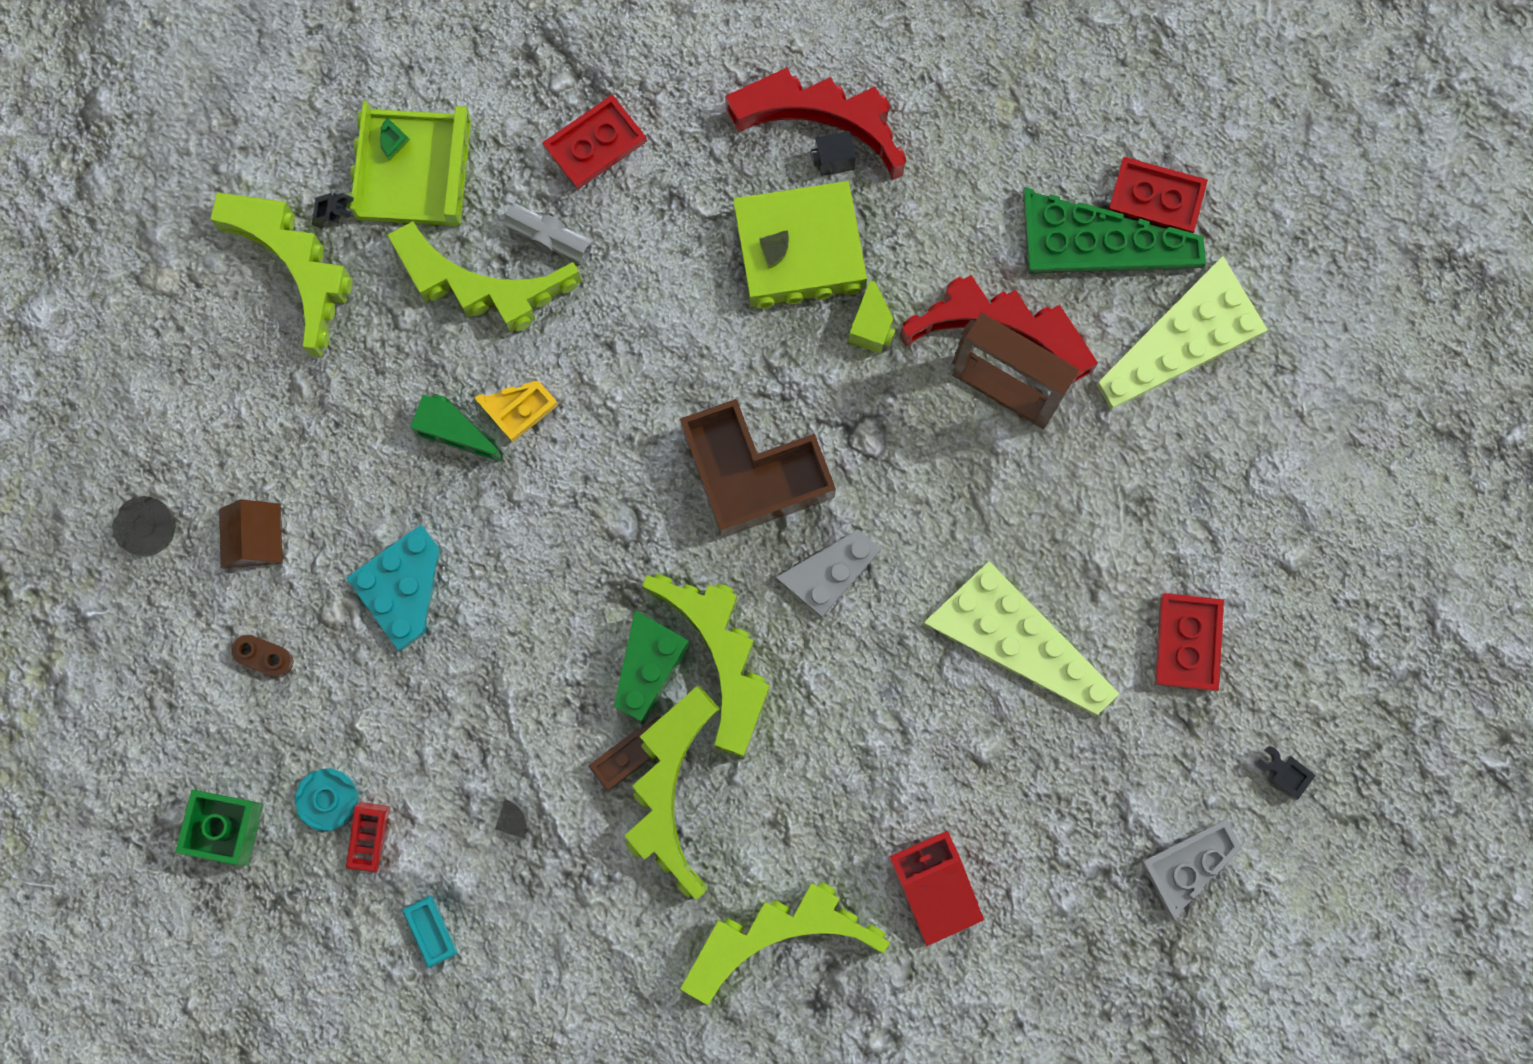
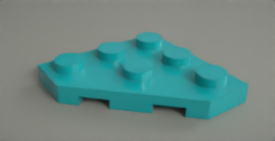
M422 524L346 577L400 652L426 633L429 604L432 601L435 584V571L440 557V548Z

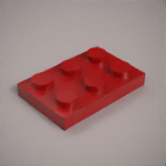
M612 94L549 137L542 144L558 167L578 190L645 144L647 138Z
M1123 157L1108 210L1124 214L1123 217L1129 219L1150 221L1151 225L1166 229L1171 227L1194 233L1208 179Z
M1162 593L1160 595L1154 685L1211 692L1219 691L1224 599Z

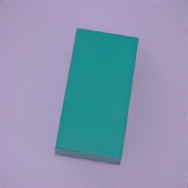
M429 896L402 910L427 968H431L459 954L433 896Z

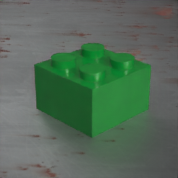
M191 789L175 853L234 865L249 866L264 804Z

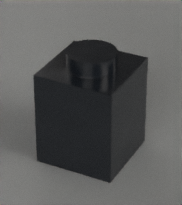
M850 131L815 138V149H811L813 166H819L821 176L855 169L856 155Z

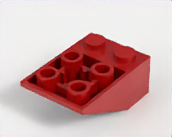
M948 830L887 857L926 946L984 921L962 860Z

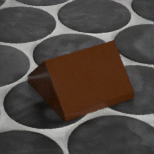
M240 499L219 509L220 568L283 564L281 504Z

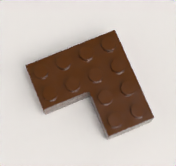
M737 399L680 418L683 435L721 538L835 498L836 488L815 434L757 454Z

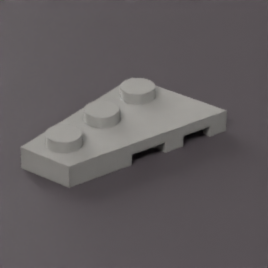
M858 529L776 577V580L820 618H823L881 552V548Z
M1224 819L1141 861L1171 920H1175L1182 912V909L1202 891L1201 889L1214 875H1217L1242 847L1227 819Z

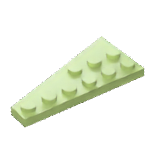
M1224 256L1098 382L1097 387L1110 410L1265 334L1267 331L1266 326Z
M990 561L923 623L924 626L948 636L947 638L956 643L959 642L976 651L977 654L1017 675L1031 680L1043 689H1048L1061 696L1062 699L1094 716H1097L1119 695L1107 680Z

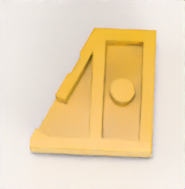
M538 380L525 383L517 388L501 389L502 392L487 396L481 394L475 397L476 402L512 443L558 406L557 401Z

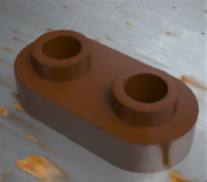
M253 635L240 636L232 645V656L237 663L271 677H284L293 667V656L287 649ZM246 645H250L251 652L244 655L243 648ZM279 656V663L272 666V657Z

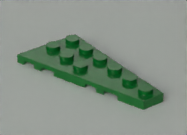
M1026 187L1023 189L1028 274L1204 268L1206 265L1204 237L1171 227L1167 229L1151 225L1150 221L1129 219L1123 217L1124 214L1081 202L1075 204L1060 200L1059 196L1052 194L1049 196L1042 195Z

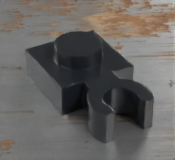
M333 192L315 197L312 225L322 229L339 224L340 217L349 218L352 212L346 210V206L349 202L354 201V197L344 193L336 194Z
M1271 746L1266 747L1264 751L1271 756L1270 764H1266L1263 760L1258 759L1255 761V765L1260 770L1274 773L1269 781L1294 801L1298 800L1316 775L1291 755L1287 756L1283 761L1277 749Z

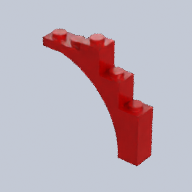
M784 68L725 96L726 110L738 132L755 125L778 120H807L827 124L845 132L850 131L851 135L868 145L880 156L892 180L903 176L906 157L900 147L896 148L892 141L893 134L887 124L888 111L890 110L889 102L884 94H879L876 87H872L846 100L842 87L840 85L836 86L832 77L802 90L798 77L796 75L792 77L789 69Z
M972 275L964 279L958 277L947 285L943 298L945 303L939 301L933 304L928 309V313L921 317H918V315L910 317L903 323L900 332V339L907 346L930 332L965 328L970 320L976 321L982 312L1080 369L1072 384L1091 374L1098 364L1060 304L1052 309L1047 306L1038 311L1033 317L1016 290L1008 294L1006 292L999 293L991 299L990 304Z

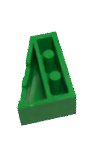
M636 610L634 612L614 707L619 712L644 725L688 651L690 644L689 640Z

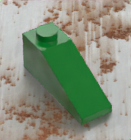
M433 394L432 397L422 395L410 426L416 436L500 462L502 456L498 449L449 403L450 400L438 394Z

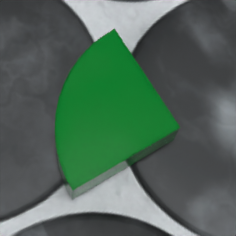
M386 118L381 126L380 143L384 154L391 160L410 139L391 120Z

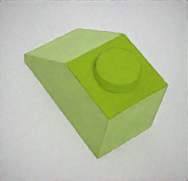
M870 280L852 325L848 343L882 354L885 345L891 346L896 330L891 328L893 316L874 281Z

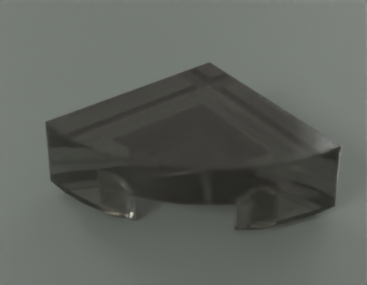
M788 230L759 238L768 269L779 264L785 257L789 246Z
M505 799L495 829L526 839L528 826L524 813L515 803Z

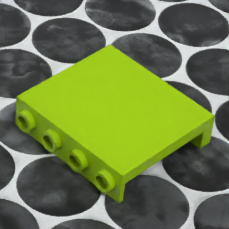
M363 101L362 111L357 113V127L360 129L359 138L354 139L356 163L351 166L350 170L353 188L352 192H348L349 196L354 197V201L347 204L348 209L352 211L356 220L410 223L414 221L415 224L461 226L472 121L466 106H455V114L371 109L368 101ZM386 118L391 120L410 139L391 160L384 154L380 143L381 126Z
M849 181L733 198L735 220L738 226L750 296V307L757 306L759 309H766L774 306L775 303L797 304L804 299L813 297L817 300H824L832 297L833 294L855 295L866 289L867 275Z

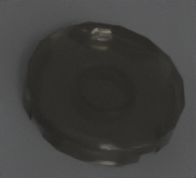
M149 496L135 497L125 502L119 508L116 519L114 518L113 537L118 545L130 554L142 557L156 555L164 550L172 541L176 529L175 516L169 506Z

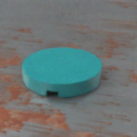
M333 768L313 771L299 783L295 792L296 812L299 819L308 827L319 831H334L345 826L353 818L354 807L359 803V792L354 781L344 772Z

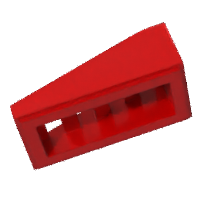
M359 802L355 805L346 868L378 872L390 806ZM364 814L378 816V821L363 819ZM361 827L376 829V834L361 832ZM363 840L375 843L374 847L358 845V842ZM356 852L373 855L372 860L355 858Z

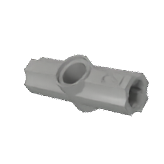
M516 203L510 206L505 215L504 228L528 239L532 245L545 253L552 254L555 252L579 265L586 262L593 246L592 241L567 229L561 221L550 215H543L542 217Z

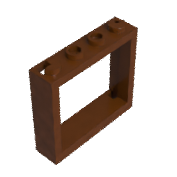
M981 312L976 321H969L961 334L962 337L958 343L959 347L955 352L956 356L951 363L955 366L952 376L1044 430L1080 369ZM974 348L980 349L1051 391L1049 397L973 353Z

